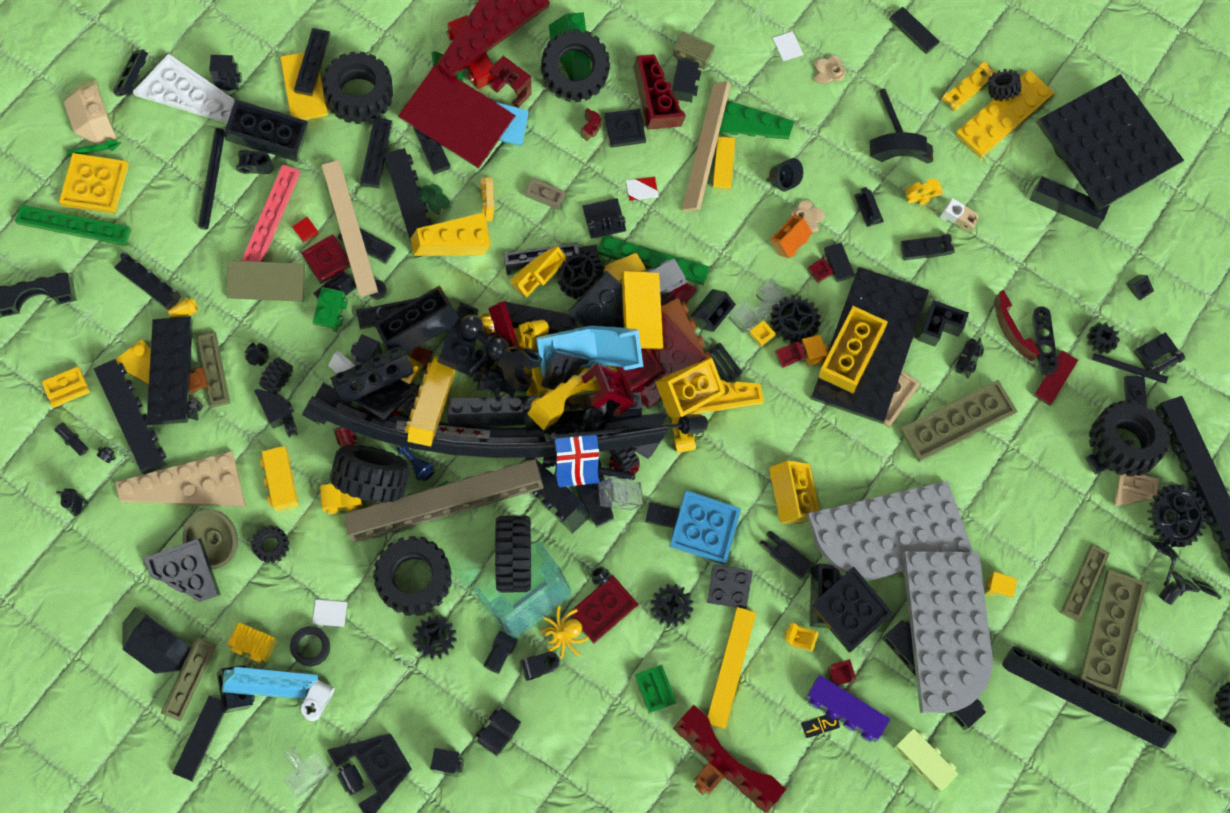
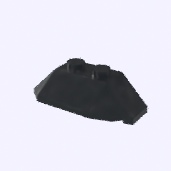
M137 607L132 610L122 623L123 650L155 674L181 670L191 649L190 646Z

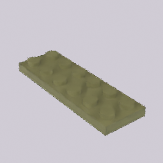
M996 380L901 427L900 432L919 463L1015 415L1018 411L999 380Z
M1112 570L1106 571L1079 678L1114 695H1119L1147 582Z

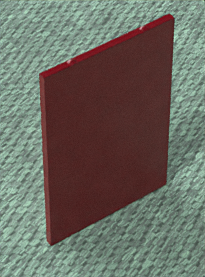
M436 64L398 115V118L478 169L516 117L515 114L455 76L449 79L437 68Z

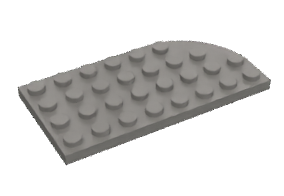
M948 481L811 512L806 515L815 544L825 559L843 573L855 567L866 580H875L903 573L902 553L905 551L973 552Z
M905 551L902 553L920 713L955 712L972 704L983 693L990 680L993 668L979 552Z

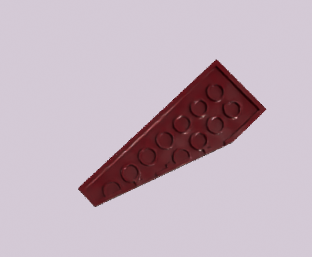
M479 0L438 62L437 68L451 79L547 9L550 2L548 0Z

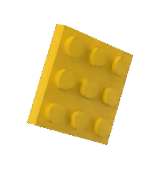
M73 153L59 204L65 207L116 214L129 163L123 160Z

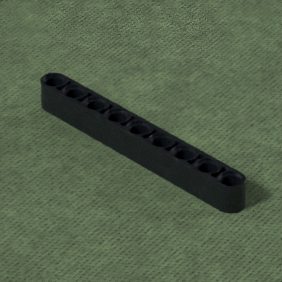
M1011 647L1002 662V666L1007 671L1159 748L1165 749L1177 733L1175 727L1170 723L1019 647Z

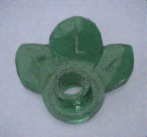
M430 184L429 186L424 185L421 187L419 197L424 203H428L429 208L434 213L440 215L441 208H450V201L443 194V189L439 185Z

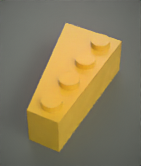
M485 212L418 228L410 239L413 256L484 255L491 246Z

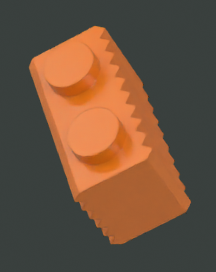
M793 215L770 238L779 256L789 259L797 253L801 245L808 242L813 232L805 218Z

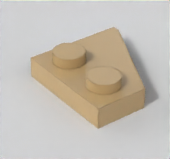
M1126 474L1123 476L1118 475L1113 506L1152 500V496L1157 495L1159 479L1145 475H1135L1134 477H1128Z

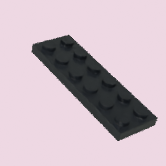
M191 316L152 319L147 424L149 426L188 423L193 325Z

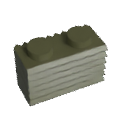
M682 31L674 46L673 56L676 59L698 62V68L704 70L714 53L715 45Z

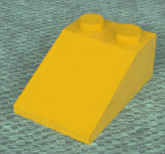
M712 358L671 373L655 382L669 417H683L725 393Z

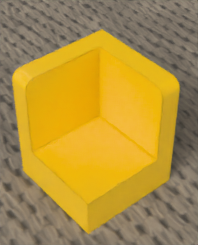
M408 356L414 373L401 380L411 384L417 381L425 365Z
M993 572L989 576L985 594L992 597L995 594H1000L1012 598L1017 578Z

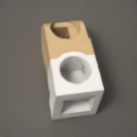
M952 198L944 208L940 218L944 221H951L965 231H972L979 216Z

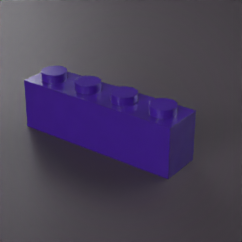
M821 675L816 678L805 697L810 706L826 711V716L833 720L838 719L842 721L845 728L850 731H858L861 733V737L868 742L878 741L890 721V718Z

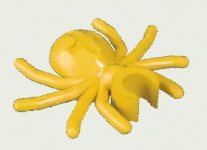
M558 605L556 611L557 624L550 618L543 617L544 620L553 626L544 628L540 632H547L545 637L554 636L553 641L548 642V644L554 645L548 648L549 652L561 645L560 659L563 658L565 644L574 654L579 656L580 653L570 643H583L589 640V637L572 640L580 635L582 625L576 619H570L565 622L570 615L578 610L574 609L568 612L560 622L561 607Z

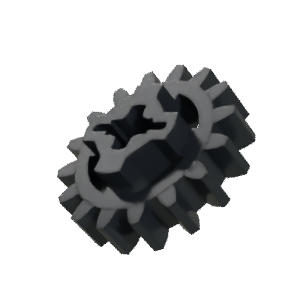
M667 584L666 590L660 587V594H653L656 600H651L650 604L655 605V607H652L650 611L656 612L653 618H659L660 625L665 622L667 628H669L670 624L677 628L678 622L684 625V618L690 619L691 616L688 612H693L694 608L689 607V605L693 604V600H688L690 593H683L684 587L678 590L677 584L673 588H670V585ZM670 594V597L667 599H661L664 595ZM678 596L683 599L684 603L680 602ZM672 599H674L673 603L675 607L670 614L669 604L672 601ZM659 609H662L665 612L666 617L660 612ZM677 613H683L680 617L673 619Z
M436 615L435 620L428 616V622L421 620L422 626L415 627L418 633L413 634V637L417 639L413 644L414 646H419L417 648L418 653L424 651V658L430 655L431 660H434L435 656H438L441 660L442 654L449 656L448 649H455L452 642H457V638L452 636L457 633L456 630H450L453 624H446L447 618L440 621L438 615ZM436 625L435 628L428 629V627ZM445 629L448 632V640L443 637ZM438 634L439 640L432 642L431 636ZM422 636L427 639L425 647L422 644ZM437 647H443L440 650L433 651Z

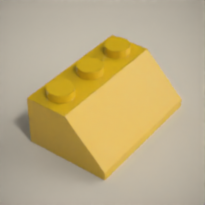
M787 460L769 467L780 523L792 525L808 522L806 517L808 513L820 511L810 464Z

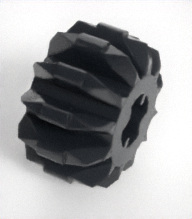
M1099 322L1089 329L1090 333L1086 337L1089 339L1087 345H1093L1092 351L1098 349L1099 354L1103 352L1108 354L1117 348V343L1120 341V338L1117 337L1119 331L1113 330L1114 325L1108 327L1107 322L1103 325Z

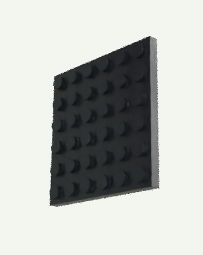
M1121 74L1036 121L1099 211L1184 161Z

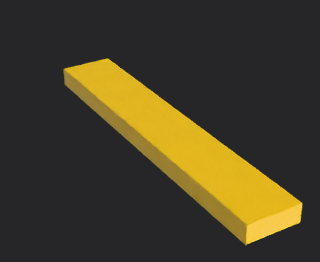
M739 607L736 608L707 716L711 726L726 729L756 612Z

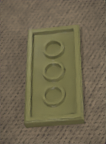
M228 261L227 298L304 302L305 264Z

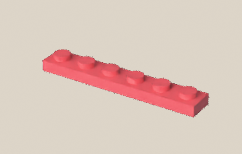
M285 165L281 166L241 261H264L301 174L300 170Z

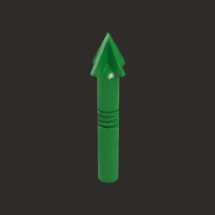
M107 139V142L69 149L67 150V155L72 157L73 153L87 154L107 149L113 151L122 142Z

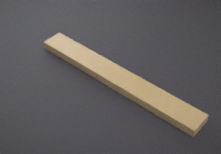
M728 81L714 83L712 86L682 206L684 212L699 211L701 208L731 86Z
M340 160L322 164L359 296L363 297L377 293V286Z

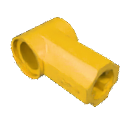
M670 417L671 424H677L680 417ZM678 427L672 428L676 453L696 450L693 434H683Z

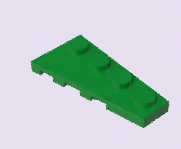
M727 100L719 134L724 132L730 133V135L748 134V136L752 137L761 135L765 136V138L789 139L794 121Z

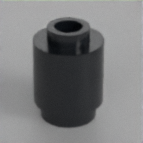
M348 763L338 769L340 773L337 774V777L345 793L348 792L349 796L365 788L363 785L364 781L356 765L351 766Z

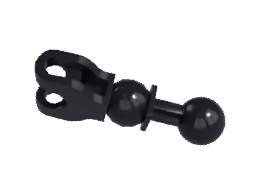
M465 316L459 325L461 334L467 339L477 338L484 344L482 352H487L492 360L499 361L497 365L502 368L504 379L511 387L519 392L528 391L531 380L525 374L524 368L525 366L529 369L540 367L542 357L532 348L519 349L516 346L511 347L510 343L500 337L499 333L491 336L484 330L483 321L478 316Z

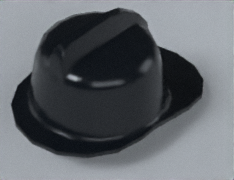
M791 158L774 165L766 181L782 192L788 191L798 186L802 181L804 174L802 163L796 158Z

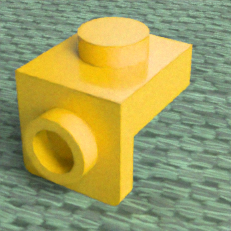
M791 622L785 631V641L791 647L813 652L819 633L815 630L799 627L796 623Z

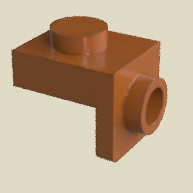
M708 762L693 780L696 784L694 788L702 795L705 793L709 795L723 779L724 775Z

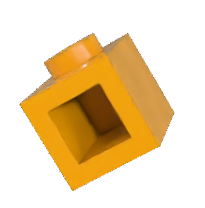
M821 335L802 339L801 344L806 349V365L819 366L823 364L829 351L826 343L823 344Z

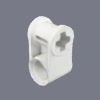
M319 680L310 687L308 695L301 706V712L305 719L316 721L321 717L334 693V687ZM313 706H314V709L316 710V712H315V713L311 712L310 715H309L307 709H308V708L312 709Z

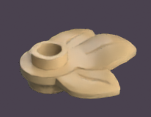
M831 55L828 60L818 59L814 62V67L819 72L813 79L817 83L827 84L832 80L839 82L846 75V69L842 66V61L838 56Z
M811 200L800 202L790 215V217L796 215L805 218L812 232L819 231L817 223L826 216L821 209L814 207Z

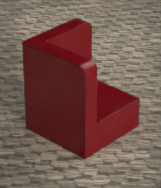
M850 659L831 664L827 668L831 682L837 686L856 680Z

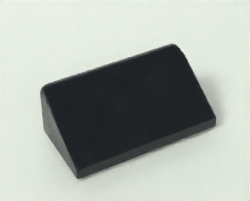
M340 271L313 294L319 299L321 288L324 287L343 291L345 296H347L357 286L349 275L344 271Z

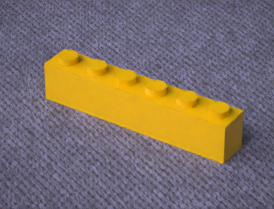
M434 356L432 363H428L426 374H424L422 385L419 388L418 397L415 399V409L411 410L410 421H407L405 433H408V442L426 446L432 445L455 376V369L437 362L438 356Z

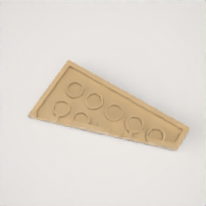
M232 451L116 482L119 501L123 503H170L177 505H217L221 507L239 506L246 508L237 465Z

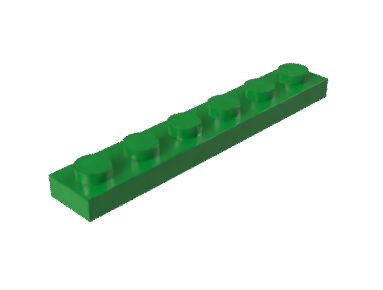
M20 205L15 219L18 225L126 246L131 232L129 226L26 205Z
M605 235L602 237L598 249L599 255L620 260L637 253L646 269H656L662 262L675 259L686 281L704 286L709 266Z

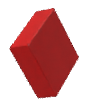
M308 217L292 226L303 243L319 233Z

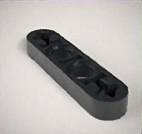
M1040 306L1034 310L1032 316L1036 347L1040 352L1038 364L1040 372L1050 376L1056 372L1058 361L1051 313L1048 308ZM1039 313H1042L1044 316L1043 323H1041V317L1038 316ZM1040 329H1046L1049 332V335L1042 336L1039 334L1038 331ZM1044 345L1049 346L1051 352L1044 353L1041 347ZM1048 358L1049 365L1052 366L1051 369H1048V367L1045 366Z

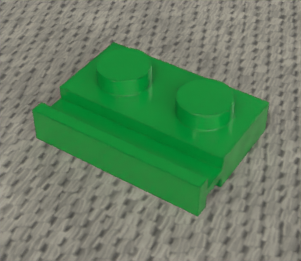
M662 664L634 675L648 714L677 703Z

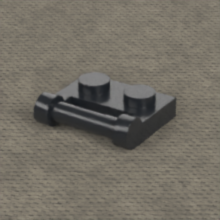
M1166 332L1133 351L1146 370L1158 374L1171 365L1185 360L1184 353L1178 350ZM1167 353L1172 355V357L1156 366L1152 364L1153 361Z

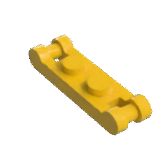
M984 61L951 91L947 92L941 100L944 103H948L950 109L956 111L988 84L989 76H992L993 73L997 74V72L989 68V64Z

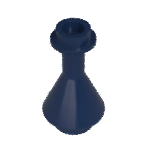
M400 445L397 447L398 455L404 454L411 462L417 480L427 481L435 473L433 469L434 463L416 457L408 447Z

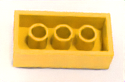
M853 306L820 370L819 378L854 393L888 322Z

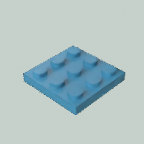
M686 490L669 547L725 565L741 508Z

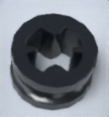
M291 419L290 422L283 421L289 438L293 434L298 435L294 419Z

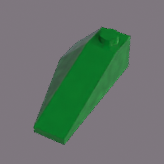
M584 12L565 14L549 24L550 39H554L558 33L564 34V30L570 29V32L580 29L581 33H585ZM569 51L561 56L560 60L571 81L584 80L591 74L589 57L579 51Z

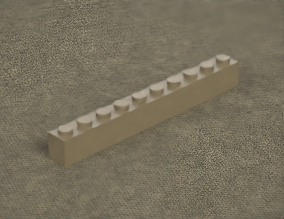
M525 460L521 464L508 465L500 470L487 471L479 476H469L458 482H448L444 486L431 487L419 493H410L395 502L375 503L367 508L354 509L344 515L349 537L353 542H358L540 490L544 487L536 460Z

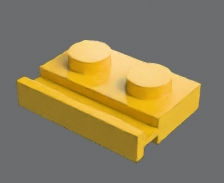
M79 366L42 381L50 405L53 408L90 393Z

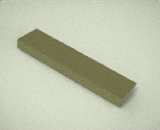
M216 332L197 335L202 367L205 369L209 382L207 392L210 406L214 408L231 404Z
M1093 544L1090 545L1062 607L1061 614L1076 622L1081 620L1109 557V552Z
M196 637L160 714L181 722L215 650V644Z

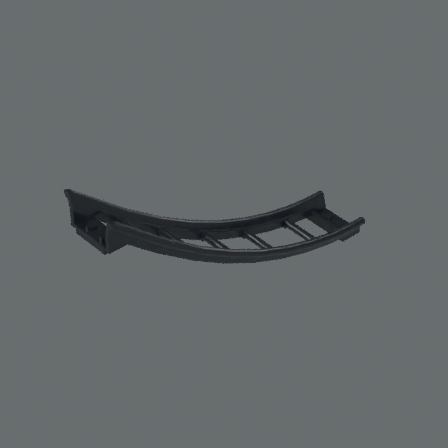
M324 382L315 397H311L302 413L304 417L318 425L320 423L324 425L328 421L380 441L417 450L490 458L556 456L554 441L544 439L542 428L526 431L525 427H461L489 430L490 437L486 439L435 433L431 446L408 442V433H405V430L396 429L397 421H410L409 416L398 414L396 417L392 415L383 425L352 406V401L342 405L334 388ZM660 412L608 420L603 430L662 425L668 414ZM439 422L438 425L448 426V423ZM551 426V433L556 434L561 426ZM665 426L632 432L597 435L599 452L631 447L632 450L649 459L670 428Z

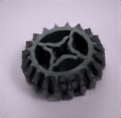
M579 250L578 254L572 252V257L566 256V262H562L563 266L558 268L560 273L556 275L559 279L557 283L561 291L575 300L580 298L605 272L604 269L606 267L602 263V259L588 250L585 252Z
M791 295L790 300L787 297H784L783 301L779 300L777 306L773 307L774 312L770 315L772 318L770 324L774 325L772 330L778 331L776 336H783V342L789 339L791 344L794 340L801 343L802 339L813 337L814 334H817L819 331L818 327L821 325L819 321L821 315L817 314L818 308H813L814 302L809 304L808 298L801 300V295L798 296V299ZM791 309L790 314L785 315V317H781V314L785 310ZM810 323L807 329L800 331L801 325Z

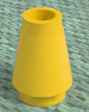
M187 297L175 304L168 311L170 318L192 316L198 312V306L194 298Z

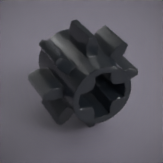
M252 342L245 351L247 362L254 366L257 364L260 366L264 365L270 357L268 355V348L262 343L256 345Z

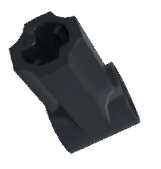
M499 631L483 667L499 674L506 659L512 654L518 639L503 631Z

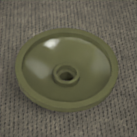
M212 509L202 510L193 514L186 522L183 530V544L201 538L212 569L221 568L234 558L238 548V534L233 522L225 514Z

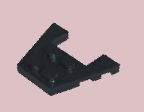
M391 733L327 750L336 767L356 756L377 792L358 804L363 813H377L413 770Z

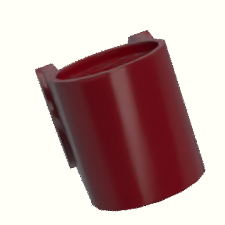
M343 427L333 429L340 448L357 443L355 432Z

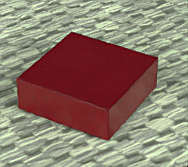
M824 258L810 265L807 269L817 283L822 282L834 273Z

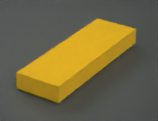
M718 136L713 188L731 190L736 138Z

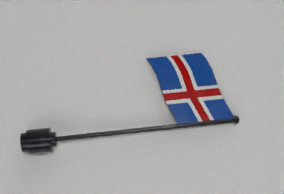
M691 414L680 417L677 424L557 435L552 433L550 439L554 441L556 451L555 477L557 485L559 487L600 483L598 477L599 448L597 435L632 432L665 426L668 428L678 427L683 434L702 433L707 429L708 420L704 415Z

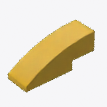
M554 246L527 264L509 283L519 295L528 297L539 284L544 286L558 268L563 265L562 262L567 260L566 256L558 246Z

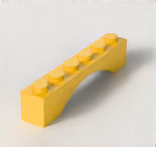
M604 365V366H606V367H608V368H610V369H612V370L618 372V371L616 370L615 366H607V365ZM585 368L578 376L573 375L567 383L562 382L555 390H549L542 398L537 397L530 404L531 409L528 415L543 430L549 428L558 421L563 413L564 403L567 398L576 393L585 391L597 392L600 389L596 376L586 384L583 383L582 376L589 370Z

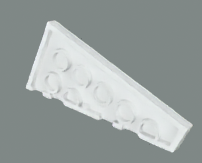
M170 54L133 91L134 96L226 124L235 99Z

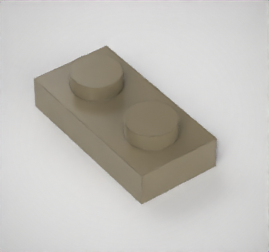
M534 178L531 179L525 192V197L559 210L566 195L565 191Z

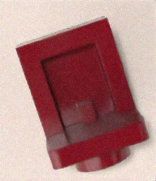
M589 108L585 110V119L588 122L582 128L581 135L586 141L591 137H595L601 127L600 115Z
M793 342L774 350L781 368L806 359V349L800 342Z

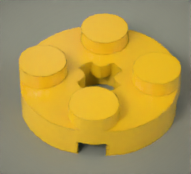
M927 179L925 184L920 182L912 184L905 190L907 202H919L920 205L928 204L930 199L943 194L940 181L937 179Z

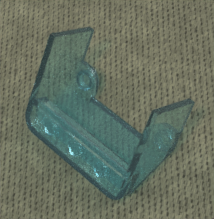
M540 541L536 543V551L545 561L539 569L540 576L545 582L517 603L512 605L505 597H497L489 602L478 587L475 588L476 596L503 632L515 638L520 637L540 622L543 617L557 609L558 605L561 606L571 597V587L558 564Z

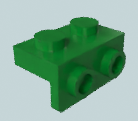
M321 288L312 321L313 325L332 328L333 332H337L338 327H342L343 316L341 315L343 310H346L348 299H346L343 291Z

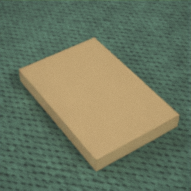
M904 371L901 372L883 424L890 428L921 384Z

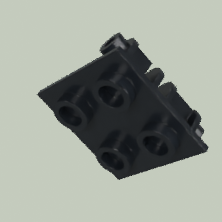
M618 198L582 205L591 239L627 231L625 217L622 216Z
M714 564L711 572L712 577L707 603L746 609L753 571Z

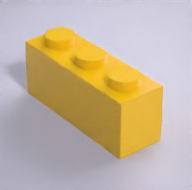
M285 446L262 451L263 458H260L262 470L265 469L266 476L263 478L265 487L269 488L270 495H267L269 506H273L276 512L298 507L299 502L288 450Z

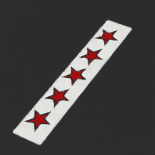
M397 421L396 429L405 430L407 422ZM438 425L436 430L438 434L486 439L490 437L489 430Z

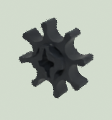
M482 364L480 371H475L473 381L481 382L479 390L490 389L492 393H495L494 396L499 397L500 392H506L510 396H514L515 389L505 381L500 366L496 365L495 369H490Z

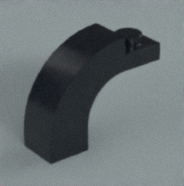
M900 132L885 134L869 140L870 157L880 162L898 156H911L927 164L933 162V146L927 143L926 136Z

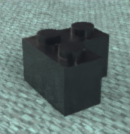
M933 300L927 310L917 341L935 347L941 338L942 332L959 337L965 327L969 312Z

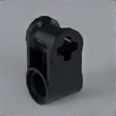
M240 150L238 152L239 163L236 166L238 172L265 175L273 171L274 165L268 153Z
M551 651L519 661L525 681L557 670L560 664L557 654ZM548 657H551L552 660L556 659L551 667L549 664H545Z

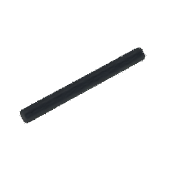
M222 128L214 130L198 227L202 230L209 228L225 137L224 129Z

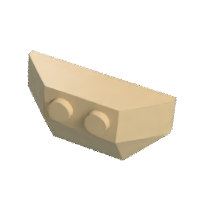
M94 79L78 84L64 100L74 133L94 144L107 142V139L118 141L97 80Z

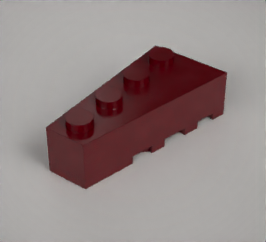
M655 54L637 55L633 68L647 130L682 127L686 115L681 110L677 97H674L671 91L672 87L666 81L664 72Z

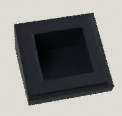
M1137 275L1126 283L1138 300H1142L1154 292L1148 275Z

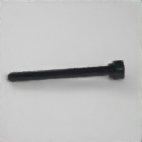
M555 456L543 458V466L546 468L555 466ZM598 466V474L630 481L636 478L634 473Z

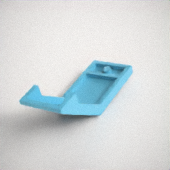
M588 326L536 337L538 354L542 357L540 365L542 375H545L554 350L587 357L589 363L587 365L583 364L581 367L595 365L597 362L607 366L623 367L624 370L643 367L638 329Z

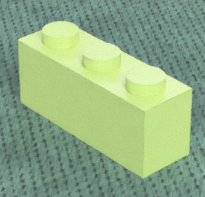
M913 728L893 748L937 793L942 792L958 775L955 771L956 767L949 760L945 761L940 756V750L934 745H930L925 740L926 737L921 731Z

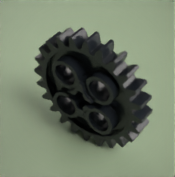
M1183 484L1164 486L1163 490H1157L1158 495L1152 496L1155 502H1149V505L1153 508L1152 510H1147L1148 513L1152 514V517H1149L1148 520L1153 521V524L1149 527L1156 529L1153 535H1160L1158 540L1164 541L1165 545H1171V547L1192 545V542L1198 541L1197 536L1203 535L1200 529H1206L1202 523L1207 521L1206 518H1203L1207 511H1202L1205 504L1199 503L1202 497H1195L1197 491H1190L1191 487H1184Z

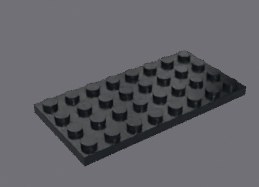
M858 267L828 351L830 352L853 306L888 323L854 393L818 377L811 400L884 424L929 290Z

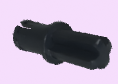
M64 422L58 424L54 429L64 439L65 444L70 446L79 456L85 455L89 450L78 438L79 435L73 433Z

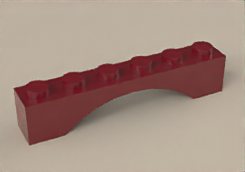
M695 705L673 727L680 737L685 739L695 751L699 752L764 813H767L787 790L772 775L751 770L735 760L716 738L709 718Z

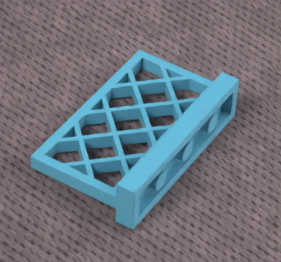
M234 667L232 670L224 671L222 692L304 700L306 698V691L318 681V675Z

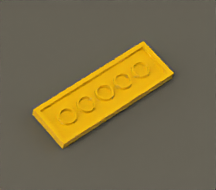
M1030 69L1020 77L1022 88L1018 96L1014 95V99L1010 97L1009 101H1006V99H1003V101H999V99L991 101L956 131L955 135L980 159L1055 94Z

